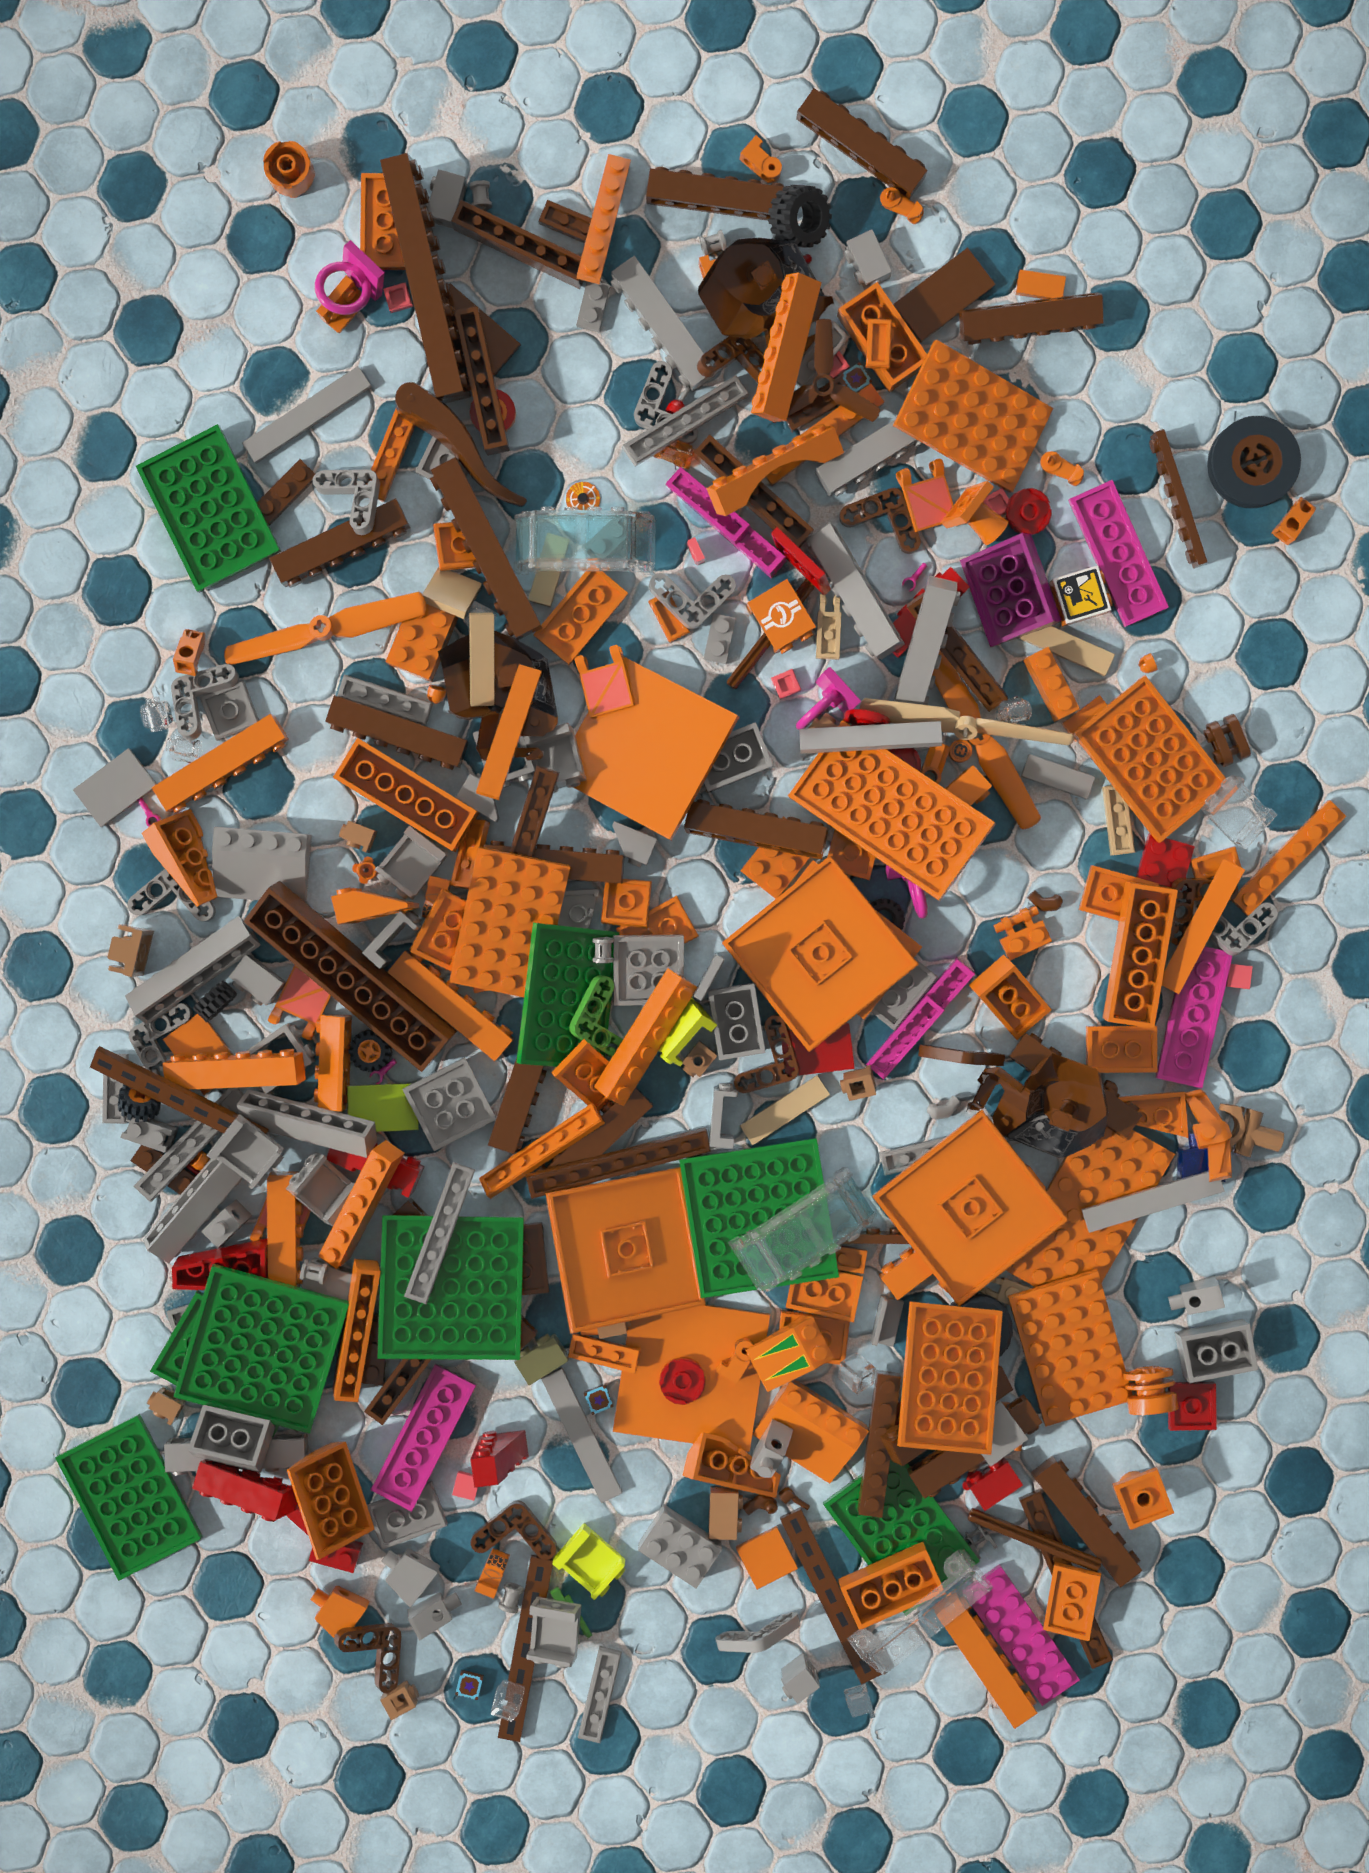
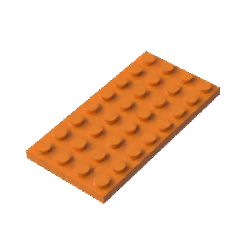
M842 720L838 727L851 725ZM886 749L818 753L788 795L790 799L938 901L942 900L996 825L994 821Z
M1106 1127L1102 1138L1091 1146L1064 1158L1046 1189L1069 1221L1006 1269V1271L1030 1285L1038 1287L1097 1269L1102 1283L1139 1218L1089 1233L1081 1209L1156 1187L1175 1154L1134 1130L1130 1132L1127 1138H1122Z

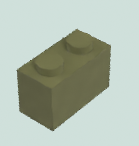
M555 1333L551 1336L548 1334L543 1335L536 1340L537 1345L532 1348L526 1346L521 1349L520 1360L514 1361L529 1386L569 1360L568 1353Z

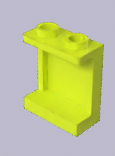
M690 999L659 1049V1052H662L660 1055L662 1059L670 1065L672 1063L678 1066L683 1064L677 1055L702 1026L710 1032L717 1026L695 999Z
M585 1523L582 1524L554 1556L552 1563L558 1570L563 1568L591 1593L593 1600L598 1596L603 1597L610 1588L609 1583L614 1578L616 1580L619 1579L625 1571V1558Z

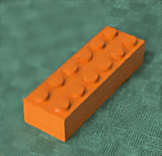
M359 738L355 740L333 776L334 779L454 852L457 851L463 838L480 813Z
M1126 881L1103 1012V1019L1106 1021L1147 1028L1155 1027L1178 890Z

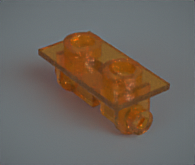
M677 441L675 447L670 445L653 457L666 460L678 467L690 469L696 449L692 445Z

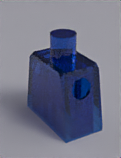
M1194 1132L1188 1133L1189 1146L1178 1147L1176 1180L1209 1170L1208 1148H1198Z

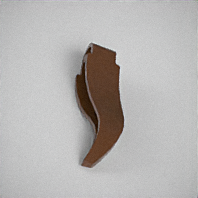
M406 382L398 388L395 394L396 410L401 417L441 442L460 461L476 483L489 494L515 506L524 507L526 505L527 499L506 488L489 472L473 438L463 422L450 407L417 383Z

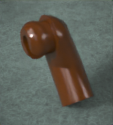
M1033 890L1027 897L1028 900L1043 912L1057 911L1063 903L1060 895L1055 894L1052 897L1043 898L1036 890Z
M759 1494L745 1503L743 1509L747 1515L752 1514L757 1509H763L768 1514H774L778 1510L777 1501L773 1497Z

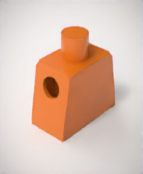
M335 1586L330 1595L317 1588L310 1599L321 1607L315 1616V1620L333 1638L340 1629L354 1627L370 1602L340 1586Z

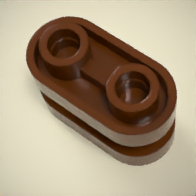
M1234 714L1223 717L1224 725L1220 726L1217 721L1206 724V730H1204L1207 742L1211 743L1214 752H1212L1214 761L1217 765L1221 764L1222 767L1233 764L1234 755H1237L1240 760L1251 756L1250 748L1241 725ZM1224 734H1228L1232 747L1228 746Z

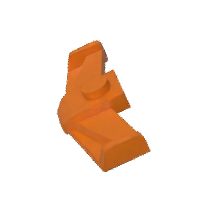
M1203 1090L1185 1092V1101L1199 1124H1195L1192 1127L1198 1148H1208L1209 1182L1232 1178L1230 1146L1232 1134L1229 1125L1221 1119Z

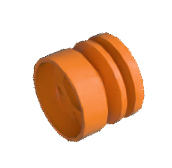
M1145 1366L1123 1373L1125 1380L1135 1381L1126 1384L1125 1389L1137 1391V1394L1127 1397L1129 1414L1152 1415L1178 1410L1177 1394L1165 1391V1388L1175 1384V1380L1163 1379L1174 1375L1173 1368Z

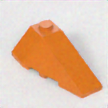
M191 809L157 821L141 833L153 855L197 907L217 898L212 871L208 869L206 861L208 857L207 850L203 848L201 839L203 837L202 828Z
M701 1432L688 1451L682 1475L693 1480L776 1498L781 1477L776 1471L772 1478L761 1477L758 1472L750 1468L752 1456L724 1437Z

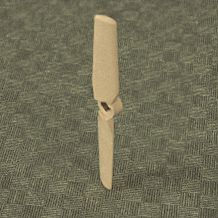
M864 698L859 708L883 714L890 719V723L894 724L941 721L942 732L954 733L956 737L962 740H971L977 736V733L1061 745H1071L1074 741V735L1071 733L997 720L975 719L971 716L960 717V711L945 707Z

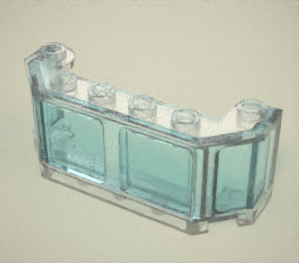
M541 507V510L522 511L521 514L515 515L516 561L514 562V572L517 575H529V572L539 573V571H627L631 573L643 572V575H655L656 518L654 515H651V512L625 511L624 507H611V511H602L601 507H588L587 511H578L577 507H564V510H555L554 507Z
M842 1167L834 1172V1176L828 1178L827 1182L754 1230H749L742 1237L739 1238L737 1236L728 1242L757 1290L768 1292L781 1282L788 1279L792 1281L802 1275L801 1270L807 1266L810 1268L816 1266L822 1261V1256L827 1253L831 1255L841 1249L840 1244L846 1240L848 1242L855 1240L860 1236L859 1232L873 1223L877 1213L871 1209L852 1178L853 1174L848 1167Z

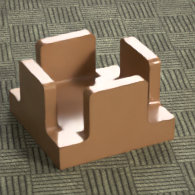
M119 924L118 929L132 932V937H112L107 958L125 964V967L109 965L108 970L130 977L144 976L154 931Z

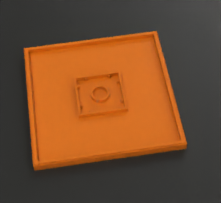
M623 656L635 706L590 718L589 712L587 713L575 735L586 780L573 788L672 841L736 725L739 716Z
M831 855L722 942L724 947L809 1052L919 965Z
M982 1109L872 1195L958 1306L965 1303L1069 1221Z
M680 1167L546 1193L570 1333L706 1305L705 1298L700 1296Z
M706 1304L632 1320L631 1327H628L626 1346L641 1349L636 1373L621 1372L613 1432L694 1444L701 1432L724 1437L737 1447L750 1452L761 1379L752 1362H750L737 1384L717 1373L716 1368L721 1361L726 1364L728 1363L735 1351L734 1346L739 1339L748 1338L754 1345L765 1339L768 1333L770 1314ZM680 1357L690 1358L697 1362L703 1369L706 1380L705 1388L700 1398L686 1405L674 1404L666 1399L659 1384L660 1373L665 1364L672 1359Z

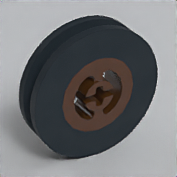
M1266 416L1244 417L1229 425L1214 440L1208 454V474L1217 493L1229 503L1242 508L1264 507L1284 496L1293 487L1301 467L1300 448L1292 432L1281 422ZM1243 451L1245 453V456L1243 457L1240 463V456ZM1264 456L1267 457V460H1264L1257 465L1253 463L1246 466L1243 469L1241 467V465L1246 464L1250 460L1257 461L1263 458ZM1267 462H1268L1267 472L1264 473V472H1263V469H1264V467L1267 465Z

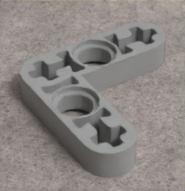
M658 361L652 366L634 411L636 424L647 430L653 427V420L646 418L645 421H641L639 413L643 414L644 411H648V416L654 419L655 414L659 415L655 425L672 415L659 409L672 377L671 366L665 361ZM662 367L665 368V373L668 374L667 376L663 375L660 380V384L664 385L663 387L651 382V380L657 381L658 373L656 370H661ZM649 389H657L660 393L659 398L656 400L648 399L646 393ZM698 429L691 432L694 434L693 436H688L687 439L683 437L677 442L685 445L694 443L698 437Z
M322 470L317 472L312 480L313 485L320 494H354L350 525L358 535L368 534L374 526L380 489V480L375 472L372 470ZM344 479H352L349 485L341 486V482ZM370 498L371 501L367 506L362 507L359 505L363 499Z
M663 573L653 575L649 581L651 593L688 629L698 628L731 596L736 587L733 577L726 574L721 575L693 602ZM655 580H657L658 582L663 580L665 582L663 587L667 591L669 590V588L673 589L671 592H669L666 598L663 597V595H665L666 592L661 587L658 589L655 588ZM720 581L722 583L728 582L730 584L728 586L729 591L724 589L718 596L715 592L721 587ZM674 595L681 597L682 605L680 607L672 606L670 597ZM711 596L715 600V606L712 608L705 607L702 602L703 598ZM686 604L689 606L686 610L689 614H697V623L695 621L690 623L688 621L689 615L685 611L682 615L679 613Z
M223 664L198 671L196 676H180L172 682L171 692L177 729L185 740L193 741L202 732L197 697L231 688L237 684L239 674L232 665ZM229 672L230 674L228 675V679H224L226 677V673ZM210 678V683L207 686H200L202 679ZM183 685H186V687H184V694L187 697H184L183 694L180 692ZM185 704L192 705L189 712L181 713V708ZM186 720H189L190 724L193 726L190 729V732H187L189 726Z
M166 869L131 896L127 903L128 910L132 914L144 915L174 892L197 920L209 921L213 919L216 913L214 904L209 901L202 904L203 907H209L207 911L209 915H200L201 908L196 905L192 907L191 904L194 902L184 897V890L181 887L177 889L178 883L174 879L170 880L171 875ZM156 883L160 884L163 888V892L159 897H155L151 893V887ZM145 892L147 897L153 900V902L151 903L150 900H147L142 904L143 910H135V900H144L146 896L143 893Z
M1201 901L1194 902L1192 918ZM1263 903L1236 928L1221 915L1218 923L1223 926V932L1215 933L1213 931L1210 938L1228 955H1238L1275 921L1278 916L1277 908L1271 903ZM1268 910L1270 912L1269 917H1266L1260 923L1257 919L1263 912ZM1245 924L1254 925L1256 933L1254 935L1246 933L1244 929ZM1229 932L1230 935L1226 937L1225 940H1223L1222 937H1224L1226 933ZM1235 940L1238 941L1237 947L1232 948L1230 946Z
M178 1003L146 1025L142 1022L130 1030V1042L146 1069L160 1075L158 1068L153 1070L151 1067L168 1060L156 1039L180 1027L192 1018L193 1011L188 1004ZM177 1008L185 1009L187 1012L184 1014L185 1019L179 1017L171 1020L167 1013L169 1012V1015L173 1016L178 1013ZM158 1018L165 1019L167 1023L164 1031H159L155 1027V1022ZM137 1030L145 1032L146 1035L143 1039L145 1043L151 1041V1046H147L144 1049L140 1048V1046H144V1043L141 1039H136L135 1036L138 1035ZM150 1049L155 1050L158 1054L157 1060L153 1063L146 1059V1053ZM160 1066L159 1068L163 1073V1066Z
M789 1612L779 1616L758 1632L727 1631L717 1635L715 1640L719 1651L758 1653L772 1647L799 1628L801 1623L797 1612Z

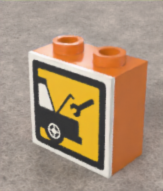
M1098 565L1054 578L1049 582L1062 620V627L1111 611L1112 600L1110 594L1106 593L1104 587L1105 577L1103 572L1099 571Z

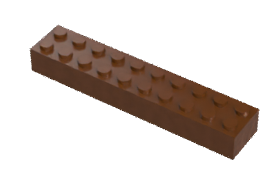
M408 153L381 159L380 163L435 397L442 400L445 404L470 398L471 385L469 376L466 375L464 368L466 367L464 353H461L459 347L461 339L459 330H456L454 325L456 320L455 309L453 306H450L448 297H451V290L449 284L445 283L443 278L446 269L443 260L439 259L437 252L440 250V243L438 237L434 236L432 227H435L432 213L428 211L426 205L430 203L426 188L423 189L421 180L424 179L421 165H418L416 159H412Z
M278 881L266 890L243 922L419 1071L423 1072L433 1062L457 1032V1030L392 977L385 969H379L362 953L363 951L281 881Z

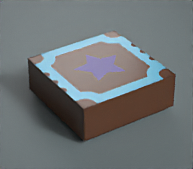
M860 362L840 375L843 377L848 388L856 393L870 383L872 384L871 378Z
M606 1384L584 1392L592 1415L614 1407Z
M461 1669L455 1695L478 1700L484 1675Z

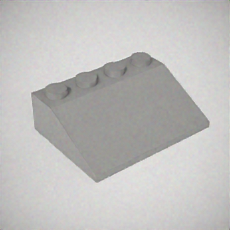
M214 827L212 866L217 897L259 900L270 886L281 881L307 903L312 835Z

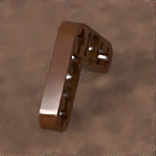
M728 336L702 355L697 363V370L702 376L713 377L737 360L753 379L759 383L758 376L763 368L765 359L764 354L750 338L743 339ZM719 350L725 351L729 358L721 357ZM749 357L755 358L759 365L752 364ZM712 360L715 362L713 366H707Z
M890 488L844 506L840 511L839 520L845 527H854L887 514L901 551L906 554H912L920 546V536L914 530L905 497L898 488ZM890 494H893L894 497H899L896 505L889 502L884 505L886 509H882V502L888 500ZM875 502L878 506V511L874 514L868 513L865 510L866 503ZM857 506H861V513L864 518H861V514L854 516L852 522L849 519H844L846 511L849 510L850 513H855L859 510ZM896 516H906L908 524L905 527L897 526L895 523ZM909 528L912 529V531L908 532L910 540L915 539L916 541L913 544V548H910L909 545H904L907 540L904 533L900 536L899 532H905Z
M1178 878L1172 883L1171 888L1178 890L1169 940L1171 943L1179 945L1192 920L1194 901H1202L1204 895L1200 894L1201 886L1204 884H1209L1210 886L1213 878ZM1184 885L1187 886V890H1184L1182 893L1179 892L1180 888H1183ZM1236 886L1229 901H1232L1238 895V886ZM1180 906H1184L1186 910L1185 914L1182 917L1177 918V908ZM1182 932V935H1179L1177 938L1174 937L1175 933Z
M773 1015L765 1022V1031L775 1063L738 1074L734 1079V1087L738 1092H753L791 1081L799 1075L800 1066L790 1032L780 1015ZM773 1019L776 1022H781L782 1026L778 1030L780 1035L785 1033L786 1037L773 1040L772 1036H777L776 1030L770 1028ZM784 1041L788 1044L789 1050L786 1054H779L777 1052L776 1045L778 1042ZM792 1056V1059L788 1060L789 1066L795 1068L792 1076L783 1072V1069L786 1068L785 1061L780 1063L779 1058ZM763 1070L772 1072L773 1080L770 1083L762 1081L761 1072ZM752 1073H756V1080L760 1086H756V1082L748 1084V1089H745L743 1085L740 1086L739 1082L742 1081V1076L748 1080L754 1078Z
M919 1045V1057L970 1065L1004 1066L1005 1054Z
M519 1500L511 1502L475 1531L470 1542L475 1552L484 1553L516 1529L536 1555L543 1560L553 1558L557 1549V1543L528 1506ZM515 1507L517 1510L521 1508V1517L515 1515L511 1519L513 1524L510 1525L508 1518L513 1514V1508ZM502 1521L506 1529L500 1533L496 1532L493 1529L494 1522ZM529 1524L537 1526L538 1533L534 1536L528 1535L525 1531L526 1526ZM486 1529H488L491 1536L486 1539L485 1546L483 1544L477 1545V1537L484 1538L488 1533ZM542 1534L544 1536L542 1537L541 1541L546 1546L549 1544L551 1545L550 1552H548L547 1550L544 1552L541 1551L542 1544L538 1539L541 1537Z
M392 1623L347 1627L337 1631L334 1643L342 1652L377 1649L374 1681L376 1687L381 1692L388 1694L397 1687L402 1637L399 1628ZM392 1631L394 1635H391L388 1640L386 1636ZM372 1632L373 1639L369 1643H363L364 1635ZM346 1636H349L351 1639H356L357 1643L354 1640H347L346 1644L344 1645L342 1643V1640H345ZM387 1653H393L392 1661L388 1664H383V1657ZM388 1676L390 1678V1681H387L386 1685H383L382 1682L386 1681Z

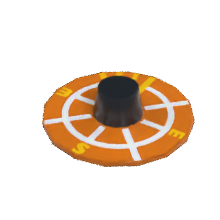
M589 482L575 483L566 493L567 507L577 516L591 515L600 504L599 491Z

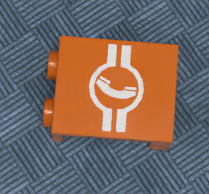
M788 579L747 603L748 610L751 614H754L772 644L774 653L780 651L783 654L794 647L792 643L800 639L803 642L814 635L812 631L815 630L816 626Z

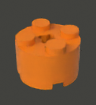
M279 141L267 149L263 159L264 172L272 187L281 195L290 198H297L311 187L315 177L314 167L306 150L294 141Z

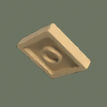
M438 567L422 595L426 604L464 619L480 592L482 583L450 570L440 571Z

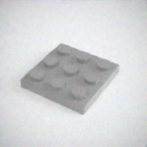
M613 935L614 1006L645 1005L667 968L684 977L683 935Z
M465 1057L402 1089L434 1151L496 1120Z

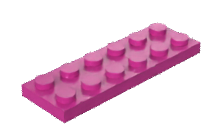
M1113 480L1068 500L1093 558L1099 567V571H1102L1104 574L1105 585L1124 627L1169 608Z
M1205 946L1180 994L1174 992L1157 1066L1158 1072H1156L1155 1078L1198 1088L1203 1087L1232 955H1228L1223 950Z
M438 1364L434 1365L371 1491L411 1512L413 1511L477 1384Z
M1000 1564L962 1590L967 1600L1042 1706L1080 1680L1046 1630H1043V1625Z

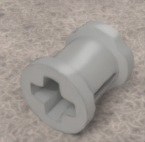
M485 180L471 182L469 185L473 194V203L471 205L482 210L491 209L492 202L489 201L488 192L490 182Z
M722 230L705 238L703 236L699 237L704 256H709L710 253L716 251H724L727 248Z
M593 938V943H595L593 962H614V958L611 957V943L614 942V938Z
M305 1259L300 1272V1280L306 1278L319 1281V1284L323 1285L328 1272V1264H315ZM310 1270L317 1271L319 1273L310 1272Z
M506 1582L503 1587L505 1589L502 1601L499 1602L498 1607L508 1613H517L519 1609L517 1606L520 1594L524 1592V1588L521 1585Z

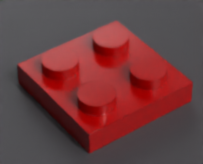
M1148 834L1136 877L1171 888L1172 883L1176 879L1186 878L1195 846L1168 838L1158 843L1151 834Z
M1175 1382L1173 1386L1168 1387L1169 1392L1177 1394L1178 1410L1168 1412V1429L1170 1431L1217 1430L1215 1382Z

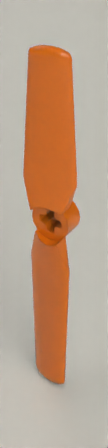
M415 592L344 608L330 617L318 615L310 621V624L293 625L227 646L224 651V659L226 664L233 665L302 649L318 640L326 641L332 636L353 638L426 614V602L421 592ZM323 623L324 625H326V627L323 628V632L321 633L318 629L321 628V624Z
M939 650L938 655H941V662L939 668L934 669L932 676H935V684L949 709L960 711V717L971 716L975 719L981 718L975 699L955 668ZM982 734L981 741L979 738L967 740L971 745L975 746L979 765L1021 829H1028L1036 825L1040 821L1041 816L1006 749L988 734Z

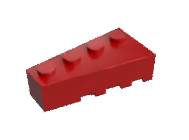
M952 567L943 574L939 572L935 576L957 582V591L960 592V597L970 588ZM922 588L913 599L924 593L925 590ZM907 604L898 611V618L893 622L905 645L892 652L897 658L909 648L916 624V619L908 610Z
M331 1148L326 1156V1160L352 1172H356V1169H358L360 1173L368 1157ZM408 1156L406 1159L402 1157L387 1188L391 1190H398L400 1188L403 1190L401 1195L409 1198L414 1193L425 1166L421 1165V1161L417 1158Z
M262 1239L178 1256L172 1266V1289L205 1290L213 1264L268 1279V1240Z
M525 1430L505 1433L487 1431L482 1433V1436H479L470 1459L474 1488L498 1485L508 1476V1473L515 1470V1464L516 1466L523 1463L522 1460H526L529 1457Z
M209 1460L200 1461L192 1489L200 1491V1495L218 1498L225 1505H236L241 1507V1511L259 1514L263 1520L274 1522L295 1511L297 1500L293 1487L283 1484V1478L276 1476L273 1478L260 1477L261 1474L259 1472L247 1469L239 1471L240 1468Z

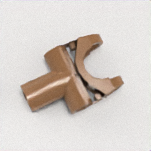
M1220 1103L1219 1110L1225 1111L1234 1121V1129L1231 1132L1232 1138L1230 1139L1231 1152L1233 1151L1232 1146L1235 1143L1236 1146L1233 1153L1250 1158L1254 1145L1279 1152L1284 1142V1132L1261 1126L1264 1113L1246 1108L1243 1118L1242 1112H1244L1245 1107Z

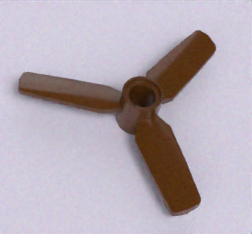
M830 319L817 320L814 367L818 375L814 379L813 384L803 385L794 391L788 416L813 403L817 395H830L835 403L874 422L879 416V407L845 385L835 384L833 377L830 375L833 368L832 321ZM820 378H827L830 381V388L827 391H821L818 388L817 381Z

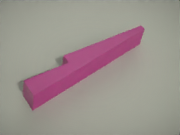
M682 467L667 481L665 485L770 578L786 563V557L753 530L750 524L737 513L733 512L727 516L717 514L706 487Z
M956 957L866 1065H871V1069L882 1079H885L945 1011L944 1009L975 975V972Z

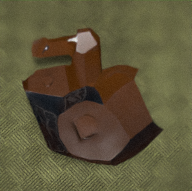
M767 238L737 239L722 251L698 286V295L722 335L748 339L764 332L768 348L770 329L774 324L776 306L780 301L782 282L786 275L801 273L815 280L816 278L795 243ZM821 287L811 323L819 320L827 307L834 304L833 297L825 296ZM815 334L807 338L804 353L815 341Z
M494 631V706L470 705V634L438 651L449 704L448 712L463 720L481 718L476 749L483 761L487 760L519 664L542 671L521 736H544L556 727L558 715L548 659L538 651L513 637ZM516 748L513 758L525 757L527 761L543 758L544 751H541L539 748Z
M1053 1053L1034 1068L1024 1085L1001 1067L985 1068L977 1079L981 1085L973 1101L968 1103L966 1110L967 1112L968 1109L975 1111L983 1109L995 1086L1001 1084L1005 1092L992 1116L996 1128L1003 1137L1057 1158L1072 1155L1091 1146L1102 1138L1106 1131L1108 1117L1107 1098L1098 1070ZM1046 1115L1048 1117L1045 1119L1030 1122L1038 1116ZM1038 1122H1042L1044 1124V1127L1040 1131H1037L1035 1128V1125Z

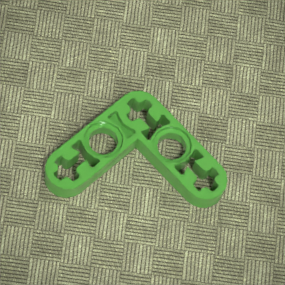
M598 975L591 981L571 1020L570 1032L581 1041L585 1039L595 1049L612 1058L616 1050L608 1045L611 1043L619 1047L623 1039L600 1026L597 1022L613 993L614 982L610 977ZM601 982L605 986L604 990H601L602 988L599 986ZM597 994V996H601V998L594 997L593 995ZM594 1000L596 1010L590 1013L587 1006L590 1001ZM579 1024L590 1030L589 1033L580 1031ZM598 1032H602L604 1035V1039L600 1044L595 1042V1035Z

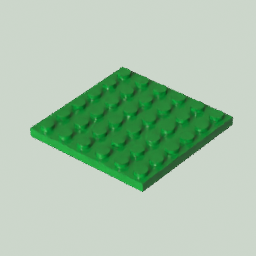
M817 1138L679 1160L701 1298L839 1277Z
M382 1215L377 1359L520 1360L524 1218L458 1216L428 1302L424 1304L404 1297L433 1216Z
M213 1264L173 1397L270 1420L272 1424L310 1434L349 1302Z

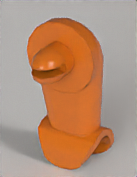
M893 187L884 189L880 195V201L884 208L907 217V220L912 224H917L921 220L924 208L918 201L914 203Z
M1053 451L1046 452L1041 457L1040 464L1045 472L1067 479L1068 483L1073 486L1081 483L1084 477V470L1079 464L1075 466Z

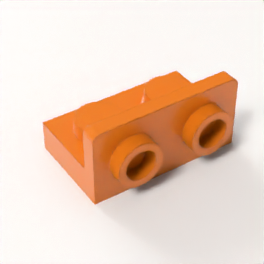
M346 275L328 298L337 304L349 305L356 302L362 292L356 287L354 281ZM322 304L316 310L320 318L339 334L358 313L348 315L337 314L329 311Z

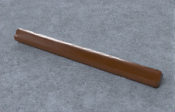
M807 579L804 580L795 592L802 604L815 588ZM763 633L728 678L727 684L731 688H738L771 645L765 633Z
M972 1508L968 1514V1520L1089 1570L1098 1572L1101 1567L1102 1560L978 1509Z

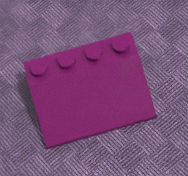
M1021 533L960 560L990 647L1062 622L1031 534Z

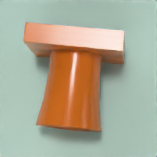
M985 481L967 487L940 523L946 528L967 523L980 537L985 545H989L1003 533L1008 525V520L998 515L983 502L994 488L991 483Z
M1156 1467L1144 1472H1128L1121 1477L1120 1481L1112 1484L1130 1530L1174 1514Z

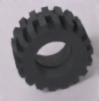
M790 185L783 187V191L779 190L776 193L777 198H773L771 201L772 208H769L768 211L771 214V217L768 219V223L772 225L770 228L771 233L776 234L774 238L795 243L798 247L803 248L814 247V244L818 245L821 242V238L826 237V230L830 229L831 226L829 219H832V214L829 213L831 204L827 203L828 197L822 194L823 191L815 186ZM802 207L803 218L799 226L797 215L799 208Z

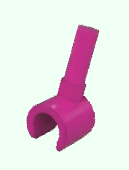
M922 563L911 577L903 580L902 586L907 580H911L914 585L909 592L913 591L918 577L927 568V565Z
M143 798L138 800L147 816L146 824L148 827L152 825L150 823L151 817H155L157 821L161 820L158 814L152 813Z
M392 1059L380 1070L371 1072L369 1078L374 1073H378L381 1079L376 1084H380L384 1079V1075L397 1061Z

